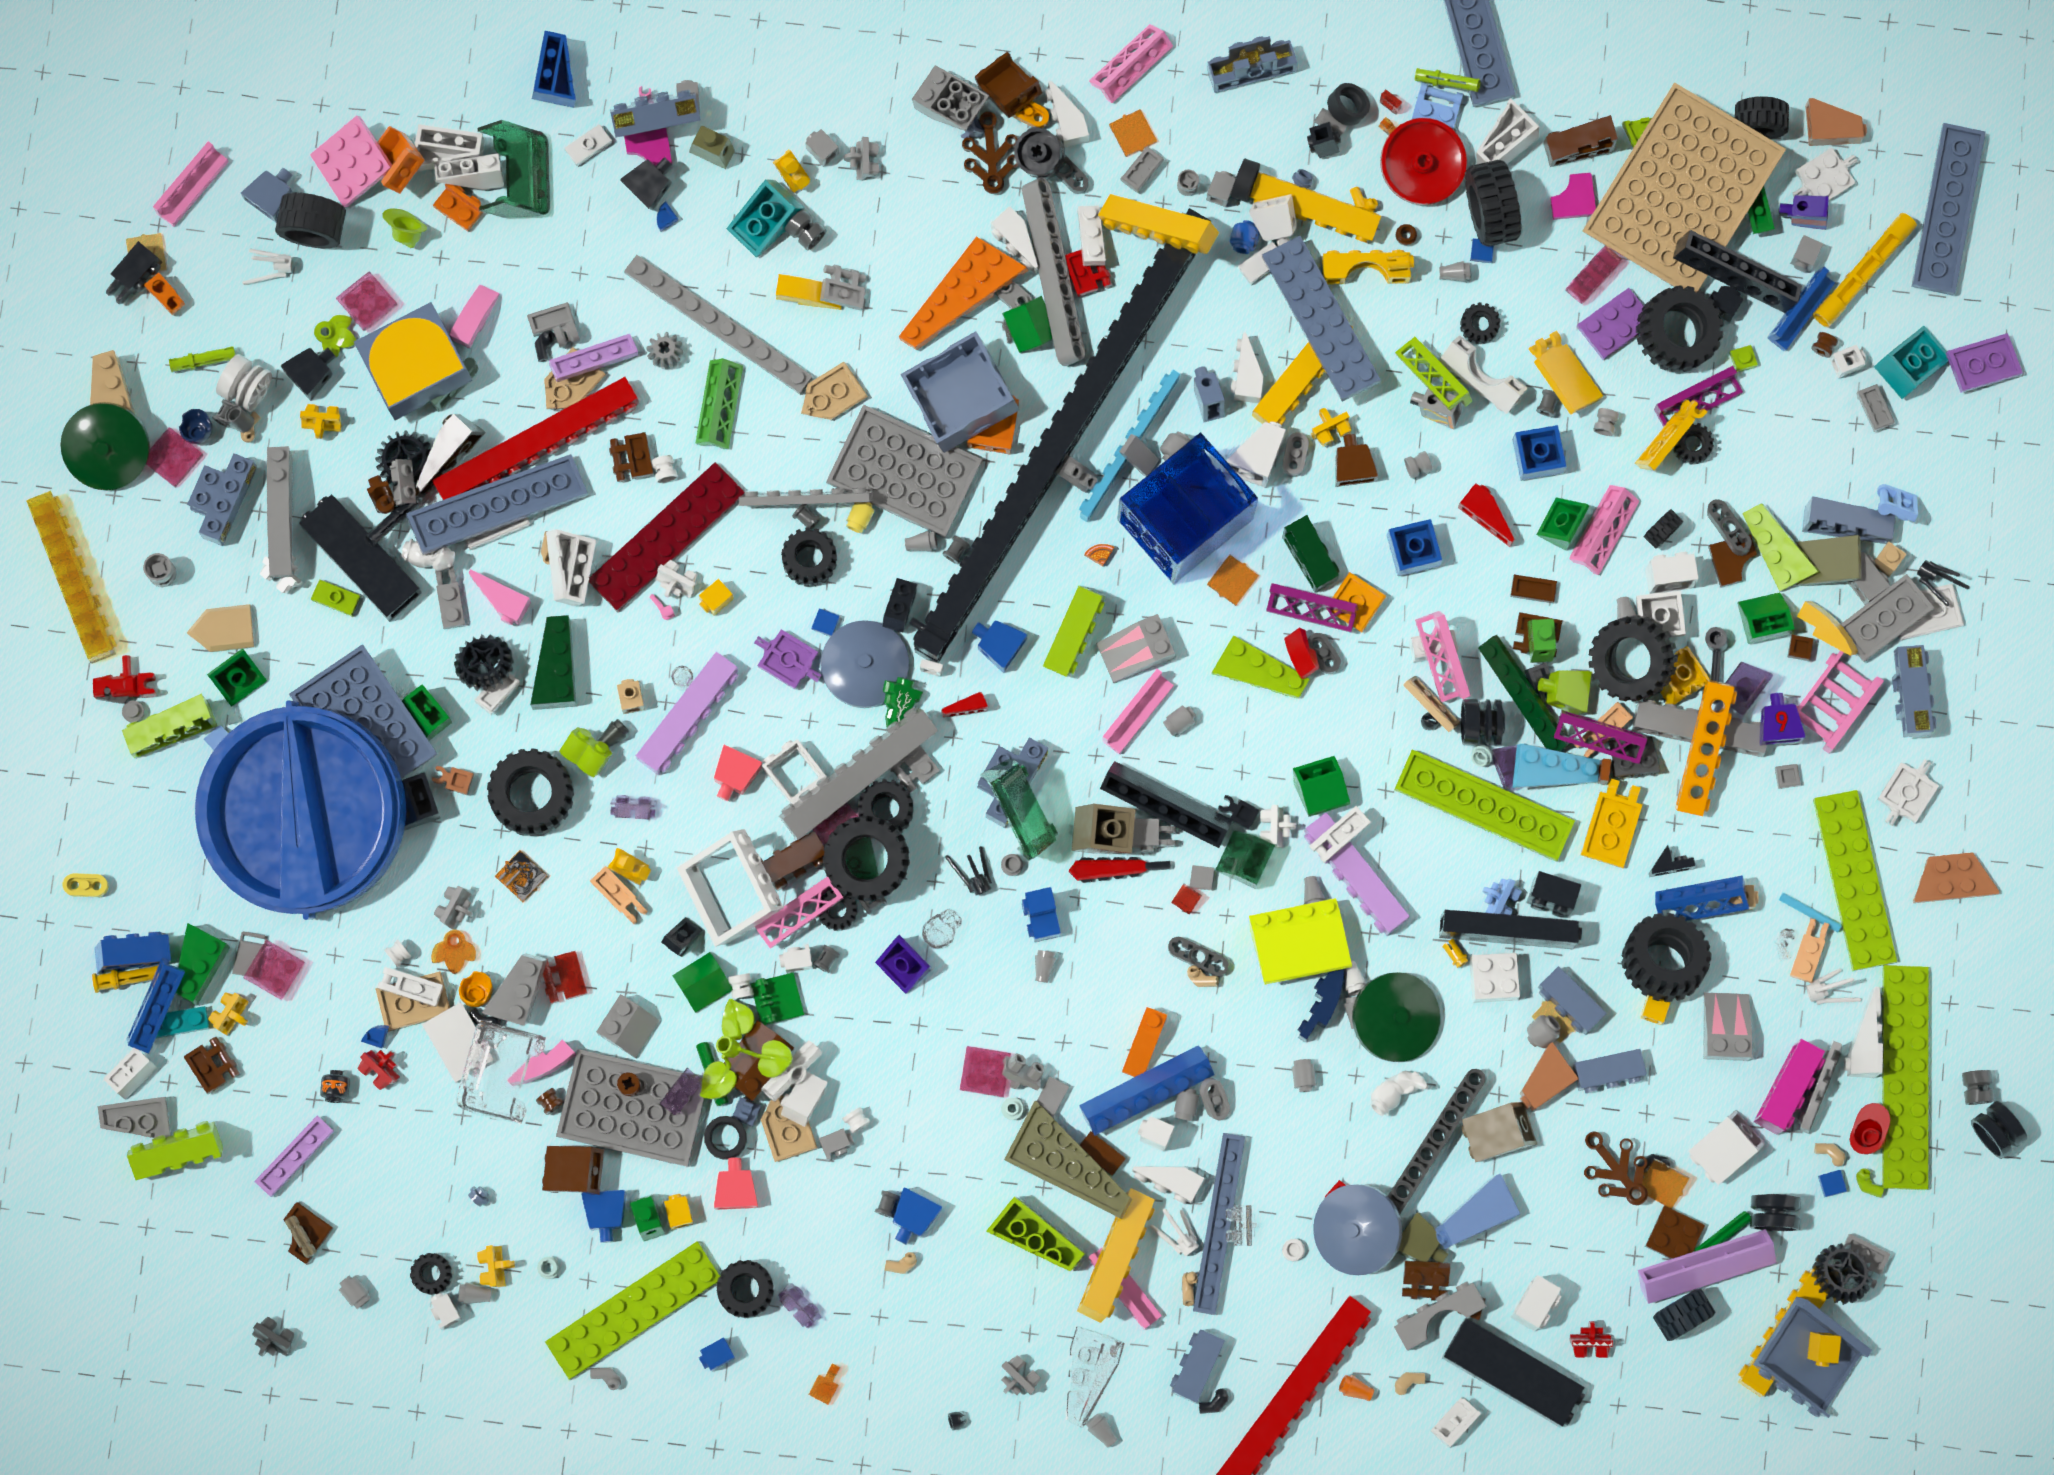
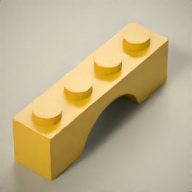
M1401 249L1393 250L1392 252L1372 250L1370 253H1361L1360 250H1351L1348 253H1340L1337 250L1327 251L1322 256V275L1328 285L1344 284L1351 272L1366 267L1380 272L1387 284H1409L1411 268L1410 270L1406 268L1388 271L1387 257L1404 256L1406 253L1410 255V252H1405Z

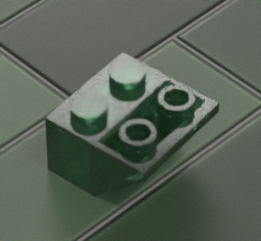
M1234 830L1215 871L1256 889L1275 845L1257 836Z

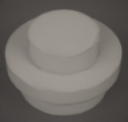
M128 701L122 707V716L130 723L140 721L144 716V707L138 701Z
M1008 854L1001 861V869L1008 876H1016L1023 869V861L1016 854Z

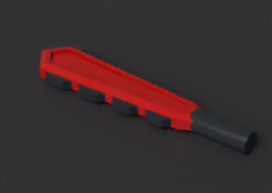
M1081 857L1080 860L1074 862L1068 872L1077 881L1089 883L1093 879H1098L1099 881H1107L1110 877L1123 879L1125 875H1129L1131 878L1138 877L1146 871L1171 869L1170 861L1146 862L1139 860L1137 857H1129L1128 860H1124L1122 857H1114L1113 860H1108L1106 857H1098L1096 860H1092L1090 857Z

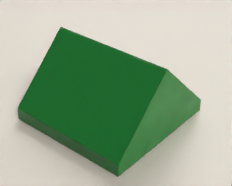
M1042 295L1002 313L1019 353L1040 346L1053 339L1046 304Z
M1556 497L1536 535L1566 551L1590 506L1586 503Z
M243 648L207 674L231 707L267 681Z
M710 952L672 975L695 1013L733 990L721 967Z

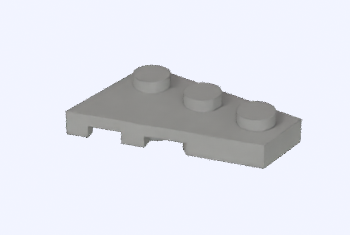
M166 1096L97 1106L100 1129L141 1135L149 1138H156L161 1135H165V1138L171 1136Z

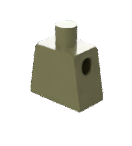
M705 126L700 127L689 149V153L725 170L735 152L728 137Z
M1417 1212L1402 1232L1401 1243L1397 1253L1414 1261L1427 1262L1431 1257L1440 1263H1443L1449 1253L1438 1246L1440 1243L1437 1240L1435 1228Z

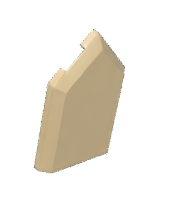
M572 347L567 354L575 352L577 350L574 347ZM596 369L557 382L551 371L544 378L546 410L567 408L584 399L606 374L602 370Z
M843 361L807 384L801 414L832 420L868 396Z
M251 604L206 609L186 633L209 652L254 648Z
M783 1095L775 1102L770 1101L761 1118L774 1162H780L817 1149L809 1121L803 1127L781 1115L783 1106L780 1104L784 1097Z

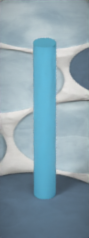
M1782 893L1779 901L1823 925L1824 922L1828 923L1830 929L1837 933L1842 926L1840 923L1785 893Z

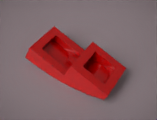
M1299 627L1284 638L1288 654L1300 678L1305 679L1319 669L1316 651L1309 648L1305 629Z

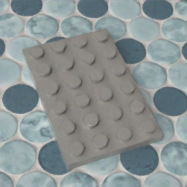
M863 404L826 480V484L835 488H845V492H851L853 488L866 487V491L873 492V500L870 501L872 505L930 532L935 531L937 535L946 538L982 459L957 447L943 453L933 436Z
M577 1049L556 1137L688 1167L705 1099L700 1096L703 1077ZM623 1073H633L640 1080L641 1087L635 1096L628 1097L619 1091L617 1080Z

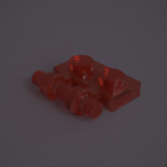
M576 950L554 956L556 962L554 966H549L547 959L542 977L546 985L544 989L545 994L549 996L551 1004L559 1002L558 993L564 992L566 1000L588 994ZM559 973L561 984L555 986L552 974Z

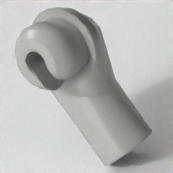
M590 1368V1379H603L610 1390H617L621 1385L620 1377L612 1368Z

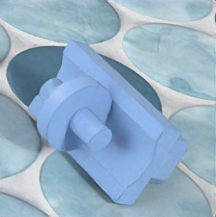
M1501 879L1499 884L1493 882L1491 888H1483L1482 892L1487 895L1484 902L1489 904L1485 913L1512 914V908L1506 906L1505 903L1507 899L1512 901L1519 899L1522 891L1514 885L1516 881Z

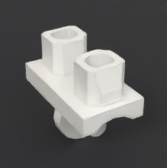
M292 555V572L296 573L299 568L294 565L296 557ZM266 556L262 561L265 565L260 575L271 581L273 578L269 577V560ZM292 573V577H281L275 587L282 593L287 594L294 586L299 587L303 581Z
M669 560L664 566L661 564L657 570L658 574L655 580L660 582V587L666 590L664 596L669 598L673 593L677 596L682 594L691 598L697 574L691 570H687L684 576L678 574L679 565L672 560Z
M1271 805V808L1261 810V822L1271 823V830L1260 832V842L1276 848H1283V837H1290V830L1296 829V823L1290 822V815H1284V808H1280L1279 805Z

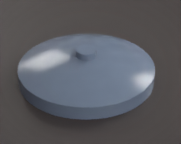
M868 620L851 622L836 630L827 640L821 655V673L828 690L842 703L856 708H873L883 705L885 700V693L883 692L885 680L896 682L897 677L907 679L909 658L906 647L898 634L892 629L882 627V623Z
M1353 1184L1340 1187L1324 1198L1315 1214L1313 1234L1319 1253L1331 1267L1348 1275L1359 1276L1379 1271L1394 1258L1401 1243L1402 1224L1396 1206L1387 1195L1372 1186Z

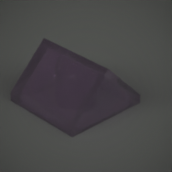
M1741 661L1725 682V684L1733 685L1735 687L1734 691H1737L1735 703L1730 704V707L1744 716L1769 683L1773 674Z

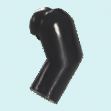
M551 330L541 333L534 343L537 359L540 363L549 360L547 349L555 339V334Z
M474 1008L468 1014L481 1030H495L502 1023V1020L499 1018L483 1016L477 1008Z
M1650 1154L1646 1157L1648 1165L1644 1172L1650 1168L1667 1171L1670 1169L1671 1163L1665 1156ZM1642 1160L1636 1165L1638 1167L1644 1166L1645 1161Z
M1220 1388L1216 1390V1395L1211 1402L1199 1403V1414L1220 1412L1228 1403L1229 1396L1227 1391Z

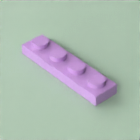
M629 333L549 360V366L556 381L560 382L638 356V350Z
M317 1115L254 1182L272 1198L332 1135L334 1130Z

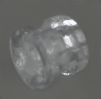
M683 665L676 667L671 674L673 685L678 690H686L694 680L691 669Z

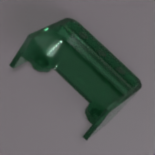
M499 120L478 127L477 132L493 136L495 151L499 155L506 157L507 196H500L495 202L480 206L479 211L502 218L539 217L546 215L550 210L549 144L546 135L543 132L505 120Z
M1009 758L980 774L981 778L990 785L1020 845L1017 847L1018 852L1028 861L1039 856L1057 841L1055 836L1058 835V832L1053 823H1048L1026 779L1029 774L1023 764L1019 766L1015 760Z

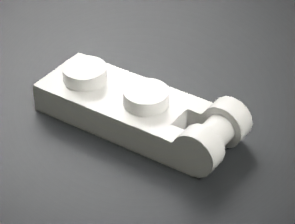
M1355 806L1309 847L1313 852L1316 851L1321 856L1319 859L1325 863L1371 822ZM1326 841L1332 846L1328 851L1322 845Z
M384 967L382 971L384 975L382 981H379L377 989L437 1007L443 985ZM392 977L398 978L395 986L390 985Z

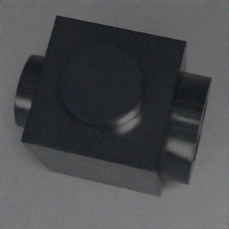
M1330 122L1309 128L1310 135L1307 136V141L1312 154L1317 153L1320 159L1340 152L1338 145L1342 143L1338 130L1334 131Z
M1723 285L1718 292L1713 290L1710 295L1714 301L1712 305L1715 309L1719 308L1721 312L1718 315L1719 319H1724L1729 323L1744 300L1741 297V293L1730 286Z

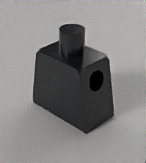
M666 157L657 165L647 159L623 176L620 181L648 209L653 211L672 184V181L665 174L674 165Z
M310 347L282 363L280 367L311 401L332 377L333 373L327 364L335 359L336 356L328 347L319 355Z

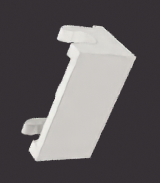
M133 1048L103 1080L126 1100L157 1067L141 1051Z
M1460 1398L1430 1432L1447 1448H1450L1481 1413L1467 1400Z

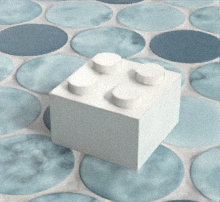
M1687 551L1675 553V556L1666 557L1665 554L1653 556V559L1649 561L1645 568L1649 594L1692 589L1699 579L1694 553L1688 554Z
M1681 590L1636 595L1637 615H1640L1642 618H1652L1654 623H1661L1663 625L1662 630L1664 632L1669 631L1672 637L1670 638L1684 637L1686 635Z
M1517 953L1471 955L1469 965L1472 1003L1517 1001L1519 999Z
M1536 1275L1532 1278L1510 1318L1532 1331L1538 1328L1542 1329L1551 1316L1547 1314L1550 1308L1556 1307L1562 1297L1559 1295L1561 1288Z

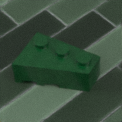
M1308 515L1285 526L1282 539L1314 593L1336 582L1340 570L1337 564L1331 561L1328 555L1329 552L1325 544L1321 542Z

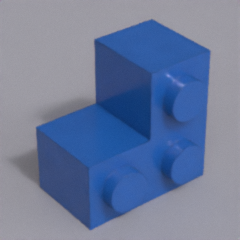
M1047 887L1025 892V899H1022L1021 905L1024 916L1028 915L1030 924L1026 925L1029 938L1033 937L1035 943L1061 937L1052 888Z

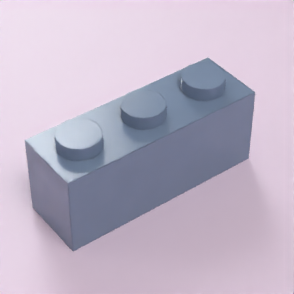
M1559 966L1537 987L1540 990L1538 992L1540 996L1547 1002L1550 1000L1556 1006L1554 1008L1556 1012L1563 1018L1566 1016L1572 1022L1570 1025L1578 1033L1582 1032L1586 1035L1607 1014Z
M1641 1049L1579 1061L1572 1065L1574 1073L1579 1078L1576 1081L1578 1091L1584 1090L1585 1094L1596 1092L1598 1087L1606 1086L1607 1089L1619 1087L1620 1082L1628 1081L1629 1084L1642 1082L1641 1078L1647 1075Z
M1202 1329L1199 1330L1198 1334L1194 1332L1188 1344L1192 1348L1189 1354L1184 1353L1179 1363V1366L1183 1368L1179 1375H1174L1170 1383V1387H1173L1171 1393L1197 1404L1225 1340Z

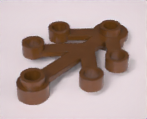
M986 111L980 116V125L985 130L986 152L976 145L975 141L970 137L963 139L962 148L966 152H972L987 164L988 173L980 168L973 158H967L964 161V169L969 173L973 172L983 180V188L987 193L998 194L1004 188V178L1012 169H1016L1019 166L1017 163L1015 165L1009 163L1011 159H1015L1014 154L1008 156L1007 163L998 172L996 164L1010 149L1015 148L1018 138L1014 134L1007 135L1005 142L995 152L993 129L996 127L997 117L993 112ZM991 120L992 124L986 125L984 121ZM1010 138L1014 139V140H1015V143H1014V144H1009V143L1007 142L1008 139H1010ZM971 142L973 145L968 148L964 144ZM972 162L974 167L968 168L966 164ZM995 181L998 185L991 187L990 182Z
M1596 1131L1589 1132L1585 1137L1587 1147L1591 1150H1596L1611 1170L1596 1169L1594 1166H1588L1584 1170L1585 1177L1588 1180L1596 1178L1621 1181L1625 1188H1616L1603 1183L1598 1187L1599 1195L1603 1198L1609 1196L1625 1197L1630 1204L1635 1206L1645 1203L1648 1198V1191L1642 1184L1644 1169L1648 1165L1646 1158L1637 1156L1634 1159L1633 1163L1636 1170L1634 1182H1632L1627 1174L1630 1151L1634 1147L1633 1142L1629 1138H1624L1620 1141L1621 1155L1620 1163L1618 1164L1603 1145L1602 1135ZM1598 1138L1599 1143L1592 1145L1591 1139ZM1628 1141L1631 1143L1629 1149H1624L1622 1144ZM1643 1159L1645 1161L1644 1166L1638 1167L1636 1165L1637 1160ZM1593 1169L1595 1170V1175L1589 1177L1587 1176V1171ZM1608 1187L1609 1193L1604 1195L1601 1193V1189ZM1640 1191L1641 1196L1636 1199L1633 1197V1192Z

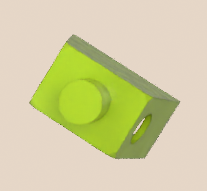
M1559 670L1550 673L1549 679L1541 678L1538 683V690L1547 692L1546 702L1548 705L1581 715L1587 713L1592 672Z

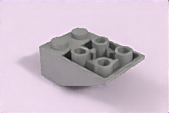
M934 65L912 97V103L915 110L927 117L966 131L988 100L989 95L939 66Z

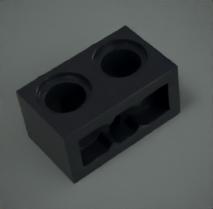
M896 578L883 616L882 627L904 632L916 598L917 583Z

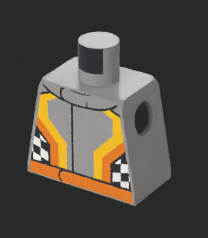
M1428 388L1425 395L1414 391L1410 399V404L1420 407L1422 417L1450 429H1455L1462 412L1461 402L1449 411ZM1445 392V399L1448 402L1456 397V395Z

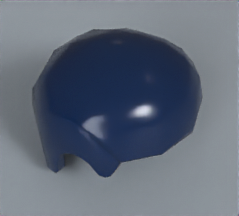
M190 409L182 414V423L179 426V431L184 441L190 444H202L211 436L213 425L205 411Z

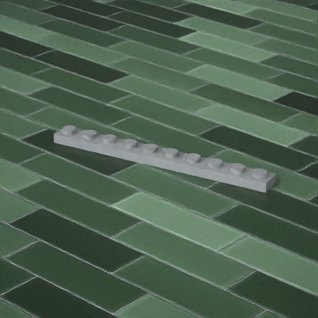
M637 254L624 270L625 275L799 395L802 394L807 384L813 379V376Z

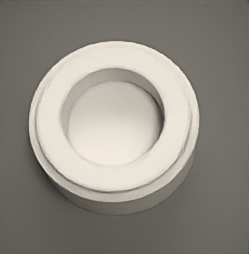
M1289 1239L1282 1246V1255L1288 1261L1296 1262L1304 1255V1245L1298 1239Z

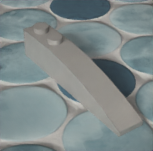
M289 446L267 447V536L270 578L292 577L293 457Z

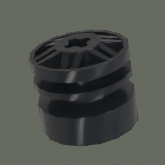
M1478 699L1462 700L1460 724L1463 746H1477L1480 736H1484L1486 746L1490 745L1491 736H1493L1495 746L1502 744V737L1505 732V713L1501 699L1494 700L1493 709H1491L1490 699L1485 700L1483 709H1480Z

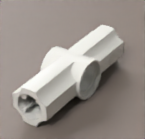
M808 1040L793 1055L791 1065L781 1075L771 1078L761 1088L762 1091L775 1102L792 1084H800L805 1079L806 1069L822 1054L821 1050L812 1041Z

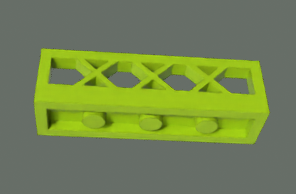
M1415 336L1395 352L1396 356L1449 411L1460 402L1465 407L1473 402L1469 391ZM1411 349L1416 358H1406L1403 354ZM1419 363H1424L1429 368V372H1419ZM1432 377H1437L1443 385L1433 386L1431 384ZM1446 391H1451L1456 395L1450 402L1445 399Z

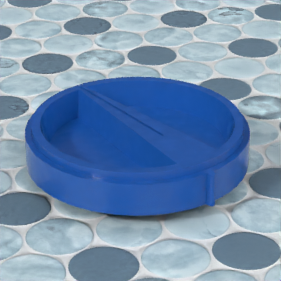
M290 700L286 701V707L275 708L249 718L223 738L204 766L199 779L195 800V822L200 845L206 859L218 877L233 892L248 902L279 913L303 914L304 920H313L318 912H325L346 905L371 889L382 878L393 862L402 841L406 821V798L402 779L393 758L381 741L371 731L348 716L327 709L299 706L297 701Z

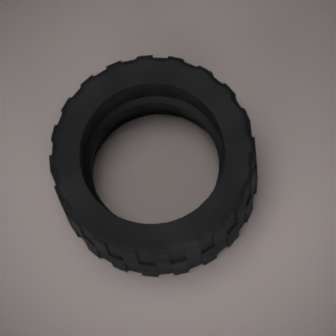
M302 192L286 193L281 198L275 232L279 237L302 246L320 249L335 248L340 244L346 209L340 203L323 196Z

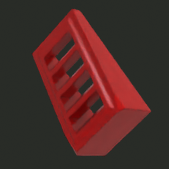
M978 692L942 708L941 715L944 718L988 711V705L982 692Z

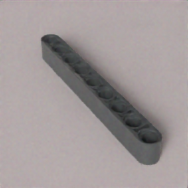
M1471 1069L1463 1077L1389 1192L1388 1197L1396 1206L1399 1215L1484 1085L1485 1074L1480 1069ZM1469 1075H1477L1480 1079V1084L1472 1085L1469 1082ZM1457 1094H1466L1468 1102L1466 1104L1459 1103L1457 1101ZM1453 1112L1456 1116V1121L1453 1123L1447 1122L1445 1113ZM1433 1131H1441L1444 1134V1140L1439 1142L1434 1140ZM1421 1150H1430L1432 1158L1424 1160L1420 1155ZM1410 1168L1419 1170L1420 1177L1418 1179H1412L1409 1176L1408 1171ZM1397 1187H1405L1408 1191L1407 1197L1400 1198L1396 1193Z

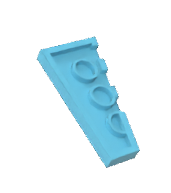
M1518 744L1512 788L1598 782L1600 760L1526 744Z

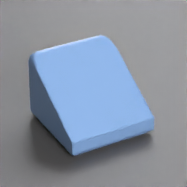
M219 725L204 738V741L214 751L228 733Z

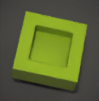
M1751 345L1730 350L1729 352L1737 373L1755 368L1758 365Z

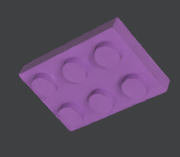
M1628 287L1578 323L1576 327L1600 358L1604 360L1640 334L1636 333V326L1640 324L1637 318L1642 312L1643 305Z
M2008 333L1946 352L1960 393L2017 377L2023 373Z

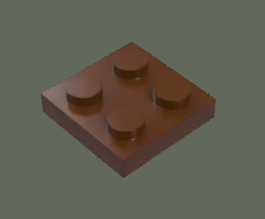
M1664 1205L1644 1247L1669 1259L1692 1253L1705 1225Z

